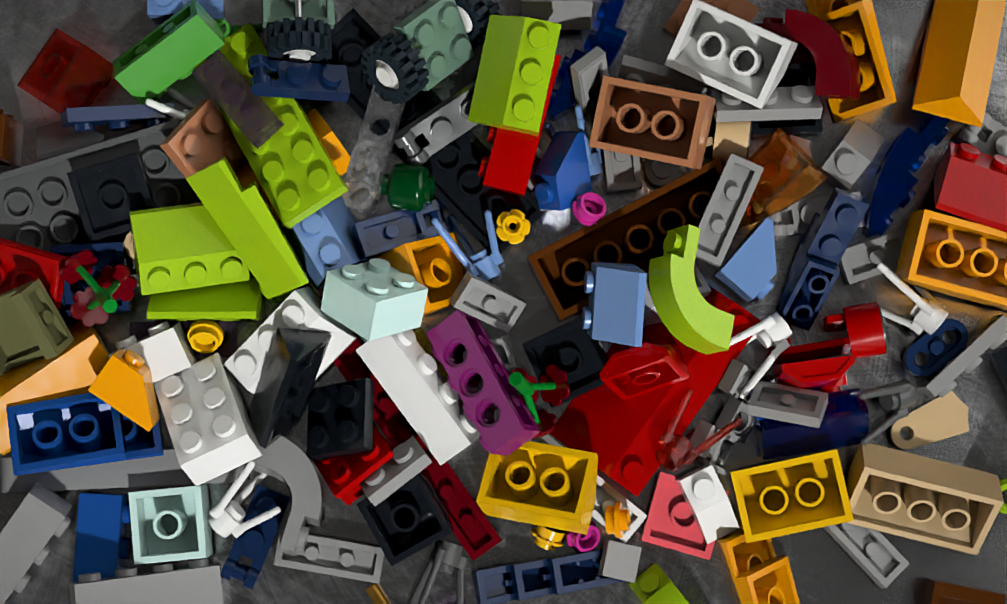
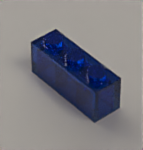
M860 388L828 393V405L819 428L755 416V436L763 460L860 444L861 439L869 433V411L865 400L859 398Z

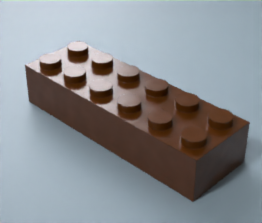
M718 158L703 165L701 170L695 169L596 221L597 224L585 226L527 256V261L559 322L582 311L583 307H588L589 293L584 292V276L586 271H591V262L634 264L646 273H649L650 260L663 256V242L669 230L688 224L698 227L723 171V166ZM746 210L737 230L751 222Z

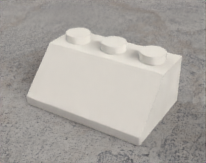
M693 0L664 65L762 109L783 78L798 43L704 1Z
M304 287L294 290L223 365L249 392L254 394L278 327L320 331L332 335L316 379L357 337L349 328L320 311L322 300L310 287Z

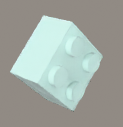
M373 258L369 262L356 265L348 264L344 265L343 268L327 271L320 311L364 339L372 341L421 327L428 288L415 281L412 275L402 273L390 266L388 261Z
M207 484L128 492L134 565L207 558L213 555L211 525L208 522L210 508Z

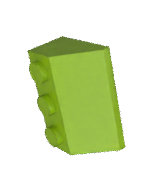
M490 15L468 122L534 136L539 135L561 24L524 16Z
M202 202L129 212L135 272L142 296L250 280L249 268Z
M249 271L250 280L151 294L147 309V319L157 322L166 320L168 322H196L199 320L213 322H264L266 320V297L262 294L258 281Z

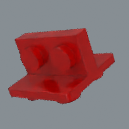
M373 423L372 451L313 460L332 494L337 499L341 498L349 506L364 494L359 483L394 456V448L381 435Z

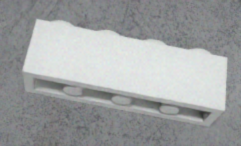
M412 329L367 341L356 349V352L440 466L479 438L480 433L476 425L463 411V403L459 399L458 392L450 386L439 372L433 357L425 353L417 342Z

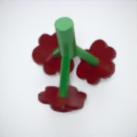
M89 249L70 256L59 272V277L64 281L66 280L68 284H74L78 280H85L90 286L84 292L77 291L74 293L73 301L75 303L70 306L71 316L74 319L81 320L85 327H91L94 323L101 325L107 322L109 313L117 310L118 304L115 300L118 298L123 301L132 300L135 295L134 288L138 284L137 279L134 276H130V269L124 264H117L114 268L110 265L105 266L102 269V275L96 282L91 274L93 272L92 267L96 265L98 260Z
M549 365L546 368V374L542 375L540 383H537V379L534 376H528L523 368L513 369L509 376V383L520 393L541 431L532 439L551 433L555 429L554 422L557 418L555 414H548L546 410L536 411L534 403L539 396L537 390H541V397L544 402H551L554 406H560L562 399H566L570 395L566 371L560 370L557 365Z

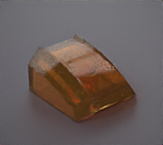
M781 128L748 159V161L764 167L746 208L751 219L750 224L784 211L802 200L828 178L811 156ZM789 155L791 160L785 165L782 164L783 157Z

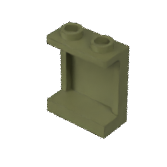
M40 278L0 294V376L11 368L42 356L46 360L56 357L75 341Z

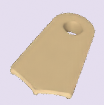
M950 391L946 396L942 398L939 396L910 412L907 417L899 419L892 424L890 429L891 440L901 449H912L968 432L969 407L953 391ZM902 427L909 428L911 432L908 440H904L900 436Z

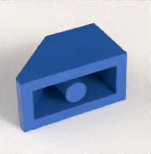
M558 131L551 140L534 173L535 196L538 200L539 209L566 210L572 208V203L577 201L576 198L579 195L592 192L583 131Z

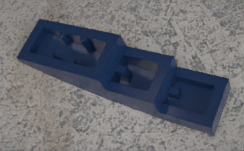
M603 548L594 549L590 552H575L472 571L477 604H498L513 600L521 601L552 594H565L624 581L598 575Z

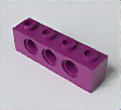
M456 310L426 333L432 343L431 351L438 361L442 362L448 373L446 376L448 383L458 392L464 403L462 406L463 411L476 425L480 433L479 441L488 452L498 455H510L541 432L520 393L509 383L510 375L479 319L461 310ZM466 348V357L463 361L462 354L464 349ZM482 377L483 384L482 388L479 391L478 383ZM498 407L499 417L495 421L494 413L496 408Z

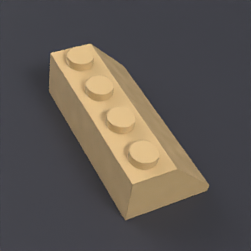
M860 443L849 468L846 483L854 521L845 523L977 555L1004 503L999 478L996 474L872 443L866 445Z

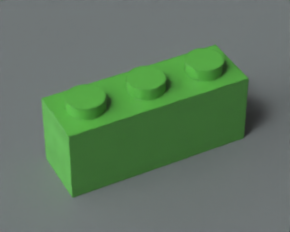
M192 0L113 61L114 78L140 104H146V99L157 100L165 94L171 84L178 79L183 80L194 71L196 65L204 59L215 57L221 51L222 46L225 44L222 28L196 0Z

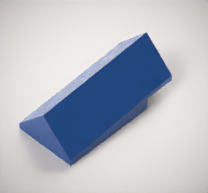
M92 393L6 407L13 473L15 476L164 455L160 420L148 432Z

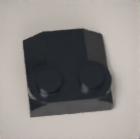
M419 472L376 507L368 498L356 504L391 567L454 532L446 509L430 481L422 472Z

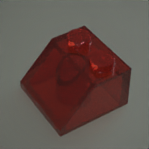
M56 28L17 86L59 114L66 108L92 107V103L100 91L105 89L111 82L113 64L85 44Z

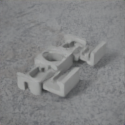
M732 359L718 386L719 389L730 393L731 396H729L715 425L700 420L686 447L688 450L699 455L698 461L703 465L711 464L714 470L722 475L729 474L728 471L723 469V466L737 441L745 443L758 418L757 416L748 415V403L754 388L745 399H741L739 394L759 368L749 364L745 365ZM765 373L760 381L776 383L775 378L768 373ZM741 412L740 422L733 428L734 418Z

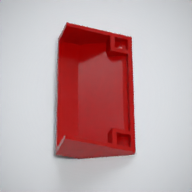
M710 287L711 292L709 295L704 297L713 307L735 315L731 337L761 322V320L712 287ZM663 322L644 326L642 344L645 342L654 344L660 341H668L670 344L677 345L681 359L687 365L690 378L625 401L604 384L574 398L555 423V429L549 434L571 449L597 453L598 469L638 497L719 384L732 359L736 360L752 336L729 346V350L706 355L681 343L669 332ZM613 343L606 352V355L610 359L612 354L634 346Z

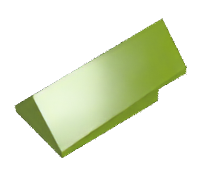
M225 156L185 178L270 299L309 282L303 265L256 181L242 187Z

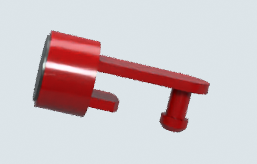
M875 301L843 307L842 314L826 316L823 318L825 331L829 333L846 330L847 337L791 346L789 337L786 340L790 347L783 351L773 364L800 362L848 353L854 355L855 359L886 354L887 341L880 305Z

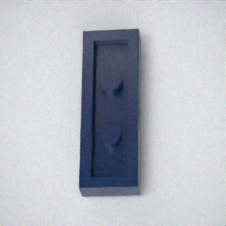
M162 103L174 109V103ZM146 104L66 108L61 112L62 127H72L73 132L76 133L94 131V126L108 125L110 131L130 129V124L143 123L144 128L174 118Z

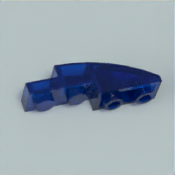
M602 0L597 13V17L602 18L598 31L590 30L584 45V49L589 50V52L598 46L606 53L608 70L615 61L627 35V31L615 27L626 0ZM575 49L571 58L564 57L558 72V76L563 77L559 90L553 88L548 106L550 110L548 120L555 122L575 108L576 100L570 66L587 53Z
M932 115L918 133L908 126L898 134L877 168L866 198L870 204L864 215L865 226L862 227V234L866 238L875 235V233L881 236L893 223L894 219L890 215L898 205L903 209L916 195L917 192L912 188L919 180L908 171L916 172L925 162L928 156L924 154V151L931 143L937 146L950 131L946 125L951 119Z

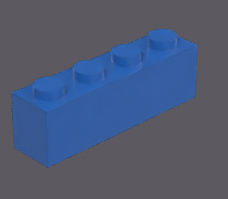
M92 491L79 493L72 582L78 581L79 574L100 572L101 578L115 576V570L124 568L125 559H129L131 553V538H126L127 523L131 524L128 494Z

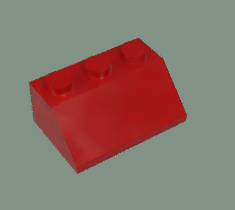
M950 142L934 175L935 208L1007 233V157L998 154L991 156L982 153L977 147L968 143L958 145Z

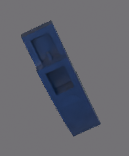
M834 188L822 213L815 212L793 261L777 312L790 325L810 330L841 272L838 264L870 206L866 198Z

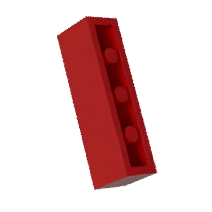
M555 55L539 135L534 136L490 127L487 142L493 143L490 157L483 156L478 174L479 177L484 178L483 185L485 187L525 197L561 55Z

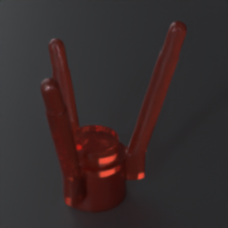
M688 388L666 431L658 439L661 446L655 452V458L668 471L677 472L683 464L690 465L697 456L742 423V419L736 418L691 450L692 444L690 439L696 429H691L685 436L681 434L673 436L693 394V390Z

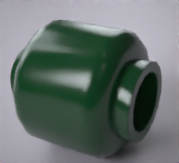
M398 163L393 166L390 174L383 175L381 193L382 195H387L389 205L392 208L421 211L425 208L426 204H432L435 192V176H430L427 167Z

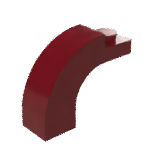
M786 9L785 23L783 18L765 17L763 18V23H753L791 41L802 43L809 49L816 64L815 96L824 99H860V68L851 44L836 27L812 14L792 9Z

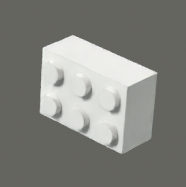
M218 352L194 363L187 369L153 383L179 465L196 486L262 456L235 378L223 365L225 362Z

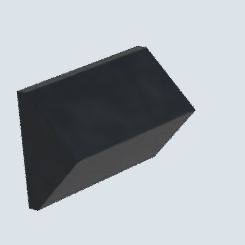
M277 328L247 413L261 447L266 449L300 421L332 335L320 331Z

